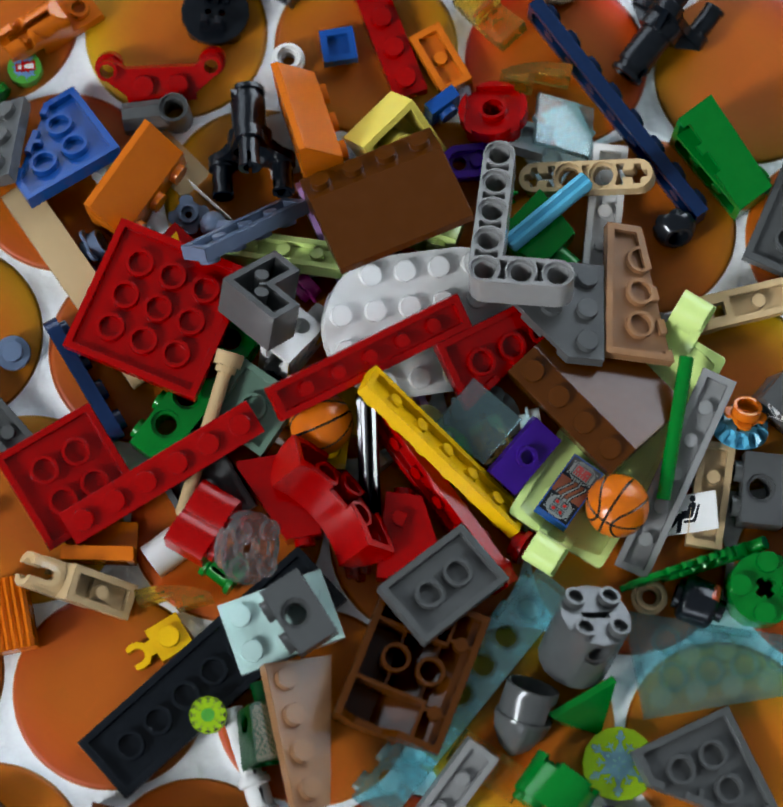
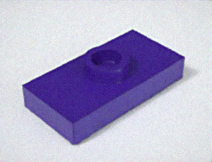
M532 416L486 471L511 494L516 496L562 440L539 419Z

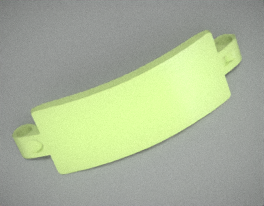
M686 289L665 323L668 332L666 335L668 348L672 350L675 362L670 367L654 364L647 365L674 391L679 357H693L688 402L702 369L706 368L719 374L726 360L720 354L697 341L717 308ZM668 424L635 452L616 474H625L636 479L647 492L664 454ZM560 429L556 436L562 441L526 482L509 510L510 516L537 532L521 559L552 578L568 552H571L595 568H601L620 539L603 535L590 524L586 516L585 502L564 532L534 512L539 502L574 454H577L598 469Z

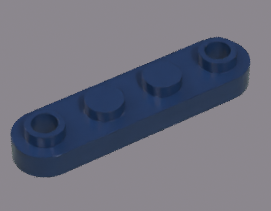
M54 317L43 323L47 333L112 442L115 443L125 437L123 429L128 427L118 408L111 411L105 402L110 395L101 379L93 381L87 370L93 368L89 359L62 346L70 329L67 322L63 320L59 323Z

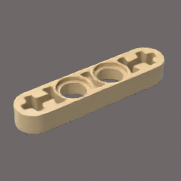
M640 158L535 162L523 167L519 174V184L527 195L532 197L540 189L548 198L563 187L561 185V178L569 171H575L578 174L583 173L592 182V189L584 196L643 194L651 190L656 181V175L650 163ZM622 169L625 176H636L637 170L642 169L647 176L641 177L640 183H635L632 177H622L623 184H620L621 175L619 170ZM610 170L613 172L611 182L604 186L597 185L595 177L598 172ZM539 173L544 180L538 181L537 186L533 187L529 180H533L535 174ZM552 177L554 187H552L551 183L549 182V179H552Z

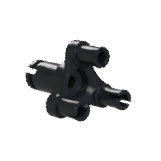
M631 0L641 27L619 55V61L613 63L612 68L616 69V72L624 79L639 86L642 83V77L648 75L668 47L701 51L708 42L707 36L719 20L723 18V11L711 2H706L703 9L689 26L683 17L685 12L683 7L689 0Z
M255 81L236 83L234 89L230 90L232 98V128L227 134V143L220 151L210 155L208 158V168L210 174H212L213 181L212 198L217 202L233 200L235 198L233 173L239 170L242 173L249 174V168H252V174L259 172L261 168L271 169L273 195L278 198H289L295 194L293 169L296 167L295 152L281 146L272 138V131L267 127L264 86Z

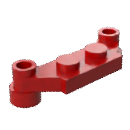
M208 46L201 51L199 59L195 63L125 66L122 57L117 52L105 51L99 55L95 64L97 76L102 81L108 82L125 94L128 98V103L161 99L165 94L171 92L183 95L186 100H197V92L214 76L224 70L226 55L221 48ZM214 60L218 65L216 67H209L206 61ZM103 65H110L114 71L106 72L103 69Z

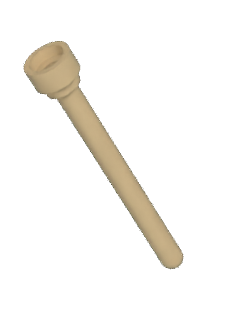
M217 348L213 360L216 363L214 370L217 371V375L201 427L219 417L231 375L235 376L236 371L241 370L245 356ZM203 470L184 480L175 510L177 516L185 508L191 495L198 487Z

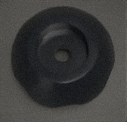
M676 208L668 214L658 216L652 230L655 239L660 244L670 248H678L684 246L692 239L696 229V222L690 212Z

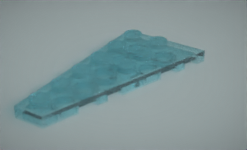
M628 611L631 619V630L627 637L643 720L783 696V635L710 624L705 629H700L675 618Z

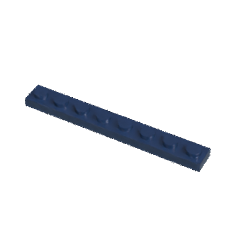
M534 0L529 3L528 20L636 157L650 163L656 175V182L678 209L690 212L693 215L696 225L703 221L709 210L704 195L695 188L693 190L685 180L686 174L677 162L672 163L665 155V148L662 142L655 135L650 136L643 127L644 122L639 113L633 108L629 109L623 102L620 89L613 82L608 83L601 74L602 69L593 56L588 57L581 49V42L578 36L572 30L567 31L562 25L556 8L552 4L547 5L543 0Z

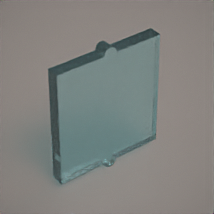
M539 92L536 98L535 114L532 116V121L534 122L533 144L588 160L591 157L592 137L596 134L593 130L594 108Z
M473 378L457 398H451L452 404L436 423L484 465L500 445L506 444V437L522 419Z

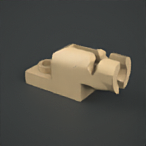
M27 551L22 555L19 562L37 568H45V574L52 577L46 580L30 574L24 576L16 573L14 581L17 586L81 608L92 609L121 620H128L138 585L80 564L67 563L33 551Z

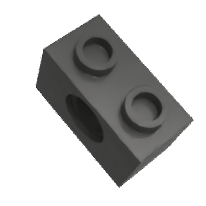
M746 450L741 455L740 460H735L733 465L732 480L738 482L737 495H732L730 517H735L734 527L778 532L783 527V455ZM750 484H761L766 490V498H755L750 492Z
M298 568L259 592L264 601L258 605L270 623L277 620L284 632L278 636L290 654L297 651L300 657L303 658L339 634L334 623ZM293 606H301L307 611L305 620L298 625L290 624L286 620V613Z

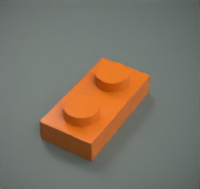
M439 22L409 37L412 49L439 93L451 84L458 91L472 83L471 74Z

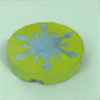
M625 727L606 728L593 736L584 749L581 764L584 778L592 783V788L600 791L599 796L617 802L631 800L645 792L648 787L645 786L629 752L648 744L647 739L635 730Z

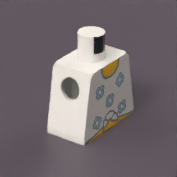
M315 303L308 312L299 307L294 337L269 351L260 346L258 367L264 370L275 371L282 378L300 371L322 344L321 316L324 306Z

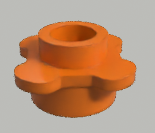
M750 396L736 398L733 406H726L724 410V415L727 418H731L734 424L743 431H749L754 425L764 424L767 420V415L762 412L761 403Z

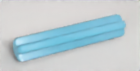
M579 173L511 229L507 242L509 248L513 251H518L587 194L593 185L590 179L585 174Z

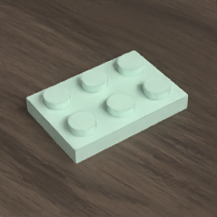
M321 568L303 574L302 576L339 633L318 648L345 639V634ZM262 590L217 606L241 676L259 671V667L264 663L286 661L299 656L297 651L292 654L288 652L278 636L284 632L277 620L270 623L258 604L264 601L259 593ZM293 606L287 611L286 620L290 624L298 625L305 620L307 611L301 606Z

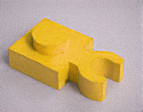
M175 612L144 631L149 639L147 642H134L125 651L129 655L137 650L144 652V660L135 665L138 671H143L152 664L153 657L157 655L163 663L172 659L192 641V638Z

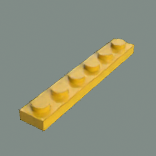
M377 365L368 370L357 390V393L364 402L376 410L394 431L399 432L419 455L425 457L440 472L444 479L450 481L465 496L469 503L475 505L490 520L494 527L500 529L508 538L519 533L522 523L509 514L515 498Z

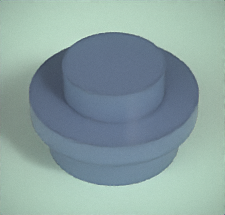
M12 335L0 341V366L9 371H17L28 364L31 358V349L26 340Z

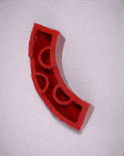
M293 434L280 447L273 461L271 488L279 490L294 499L316 520L330 541L339 566L348 568L366 567L379 563L394 554L395 551L386 526L378 512L372 515L361 497L365 491L347 470L340 473L326 460L329 454Z

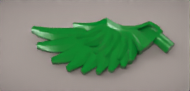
M760 536L731 547H724L719 551L715 550L713 553L700 555L688 561L666 567L663 570L649 573L647 576L619 586V589L623 593L660 580L664 583L739 561L752 553L769 549V542L765 536Z

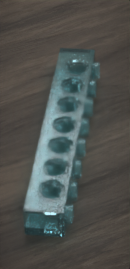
M538 568L533 574L526 571L513 587L518 591L510 602L503 599L490 615L495 621L486 631L476 658L479 656L489 658L493 664V671L488 675H479L472 667L465 685L470 691V699L464 704H458L439 755L424 752L421 760L410 762L404 758L402 753L405 745L398 743L393 745L388 741L375 757L380 763L373 772L369 774L364 770L351 786L356 791L352 799L362 807H403L549 626L566 592L565 588ZM524 600L533 601L538 607V615L534 618L523 617L518 609L519 603ZM508 628L514 632L516 641L512 646L504 647L497 642L495 634L499 629ZM387 770L397 772L401 778L400 786L391 792L383 790L379 785L380 775Z

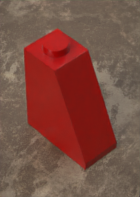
M277 454L236 461L237 469L244 482L287 545L294 544L295 548L300 547L303 549L316 545V540L323 539L320 525L307 510L288 495L271 488V471Z
M395 487L394 492L386 491L383 522L392 541L395 553L377 564L376 582H385L388 576H393L437 542L422 495H415L414 489ZM397 510L408 513L403 528L392 523L391 516Z

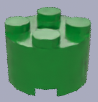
M771 551L752 553L741 559L733 566L724 580L723 601L727 602L726 609L731 617L743 626L771 628L783 621V556ZM757 583L759 585L764 584L767 587L766 593L768 598L766 595L762 597L757 595L755 592L759 588Z
M542 750L536 752L513 787L515 791L512 797L526 807H591L600 793L598 789L591 787L592 783L564 763L560 764L557 762L555 764L549 760L550 755Z

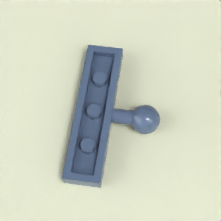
M280 198L236 220H226L221 213L216 211L207 212L202 216L199 223L200 231L203 235L181 245L183 258L185 260L199 261L200 265L217 263L221 260L220 256L228 252L244 250L247 247V243L253 240L268 238L272 235V231L277 228L295 225L297 223L296 219L309 213L307 202L304 199Z

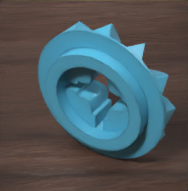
M723 412L714 436L723 444L734 449H756L767 440L769 433L767 431L768 422L756 424L749 431H737V426L733 420L727 418Z

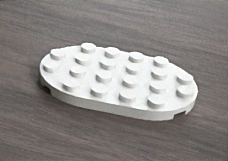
M450 247L393 254L342 275L326 298L321 316V337L326 356L328 357L452 294H458L472 326L513 305L481 302L471 296L468 274L470 247ZM433 347L383 371L409 397L454 391ZM361 382L358 383L357 385L353 386V387H355L356 389H358L359 386H360V384H361Z

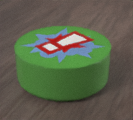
M35 54L25 60H18L15 63L9 60L7 66L8 74L13 83L22 88H30L37 85L44 73L42 63Z

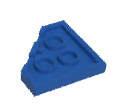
M74 86L43 103L39 113L41 120L37 130H32L24 149L26 157L22 167L19 168L15 184L31 208L38 206L114 162L121 152L119 145Z

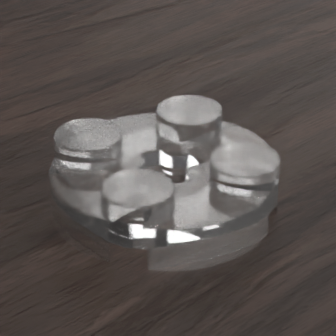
M242 510L234 513L229 517L233 520L226 528L221 527L216 536L214 558L217 567L224 571L225 577L228 580L244 585L255 584L264 577L269 578L273 576L277 570V557L280 547V526L278 522L271 520L265 514L255 511ZM251 542L250 551L245 553L243 550L244 546Z

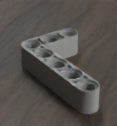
M493 141L485 147L483 152L468 264L470 294L477 301L487 303L564 307L574 297L575 274L571 264L559 259L506 256L516 177L515 148L507 141Z

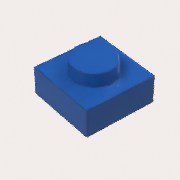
M353 26L319 31L325 68L358 63Z
M452 84L424 104V117L431 126H434L439 121L445 123L457 114L460 94Z

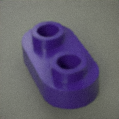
M489 143L455 145L446 150L445 155L458 182L480 180L483 152ZM455 162H462L466 167L463 170H456L453 164Z

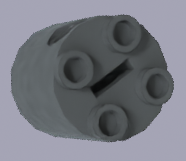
M583 585L570 587L566 590L538 646L539 661L544 671L556 682L569 688L586 689L596 686L604 679L631 630L630 613L621 601L620 593L610 586L600 588Z

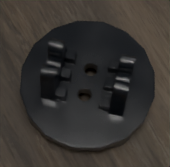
M184 0L181 8L182 22L188 36L192 40L209 46L236 43L245 31L249 20L247 0Z

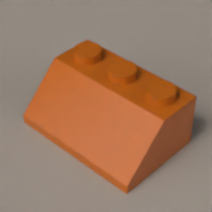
M280 62L271 63L278 102L303 179L348 160L349 154L344 139L338 141L335 132L340 131L334 111L328 113L326 104H330V98L325 83L319 85L313 71Z
M143 120L83 203L93 225L113 237L121 217L147 227L146 221L153 211L157 213L163 207L167 199V191L172 184L177 185L187 171L184 153L148 120Z

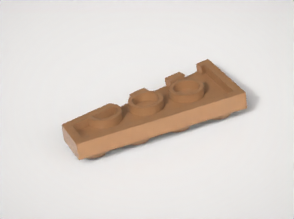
M607 222L603 232L604 358L670 367L675 360L672 350L668 348L666 340L668 332L665 320L661 319L657 302L660 299L657 287L653 286L650 275L652 267L642 227Z
M332 655L264 663L259 667L289 807H327L330 805Z

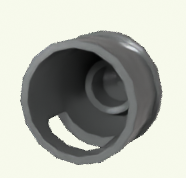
M512 674L507 676L500 701L494 709V727L500 745L509 756H516L529 751L543 740L549 729H551L552 721L548 718V713L551 707L557 704L560 693L550 684L524 675Z

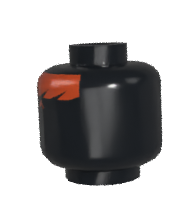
M693 575L687 578L686 581L680 579L673 594L670 607L675 608L674 615L678 620L697 628L705 629L710 626L713 620L720 622L727 602L721 600L722 588L719 585Z

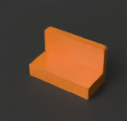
M115 522L78 545L71 538L66 541L65 545H61L60 560L80 565L137 566L139 525L137 522Z

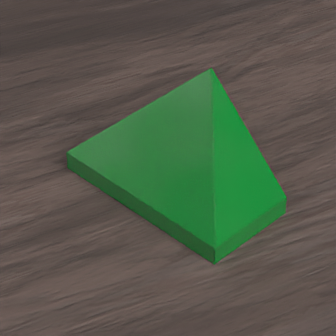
M609 677L549 712L548 718L553 723L593 734L600 733L616 685L614 677Z

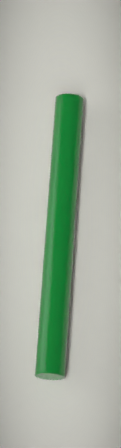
M689 356L679 357L656 499L671 501L694 358Z

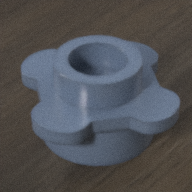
M183 195L179 199L177 208L169 212L168 220L171 224L176 222L189 235H194L200 228L199 223L202 216L209 212V209L205 205L200 206L194 202L192 196ZM187 212L192 213L190 218L185 216Z
M97 229L88 234L84 230L79 231V237L82 240L79 243V247L86 259L93 262L96 260L101 262L109 245L104 235Z

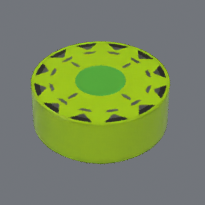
M205 696L196 700L189 713L192 726L203 734L219 732L225 726L228 716L225 705L219 699L212 696Z

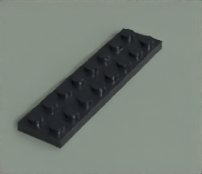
M296 547L241 597L265 589L296 568H298L302 575L319 568L300 547ZM323 574L335 610H337L347 599ZM219 616L85 735L78 744L124 798L128 799L201 733L192 726L189 718L190 709L196 700L201 697L212 696L219 699L228 709L250 689L251 683L261 679L260 670L241 676L222 619Z

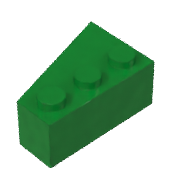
M709 95L678 118L669 141L670 145L734 221L767 197L772 188L768 173L758 165L712 95Z

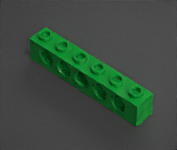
M231 322L224 340L227 337L236 336L241 342L235 349H225L222 347V344L220 349L245 356L244 358L252 362L260 352L261 345ZM216 376L206 378L198 400L192 406L181 405V396L163 390L152 404L154 410L146 420L143 418L139 420L132 429L130 436L133 438L130 444L133 449L147 459H150L201 427ZM173 420L177 423L173 433L163 435L158 432L159 426L163 421Z

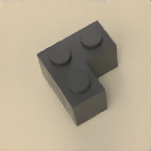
M276 250L223 278L218 311L267 351L294 337L300 304L295 301L300 269Z

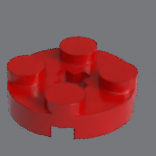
M488 81L475 86L476 91L468 97L467 93L462 97L458 113L461 127L466 132L469 141L474 143H491L497 140L513 142L521 136V130L528 121L529 111L526 96L516 91L514 85L504 81ZM491 109H498L499 114L487 115L491 113Z

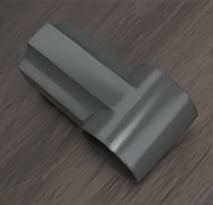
M171 92L156 100L122 104V121L126 135H133L144 119L151 122L159 131L168 130L176 134L186 132L193 124V114L186 98L179 93ZM173 109H183L180 116L176 118L168 117Z

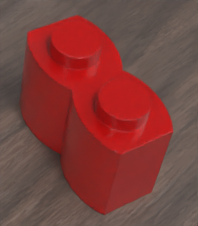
M204 479L191 495L185 508L168 529L164 537L166 547L201 568L208 561L213 563L224 547V543L221 542L222 538L228 531L235 532L244 517V514L241 513V500Z

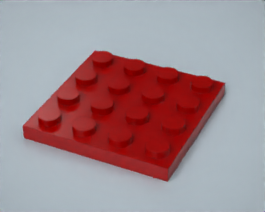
M121 217L62 346L69 351L196 402L213 365L217 348L220 349L231 324V321L218 311L223 278L243 268V266L223 258L211 265H200L199 261L185 260L181 250V245L185 244L184 242Z

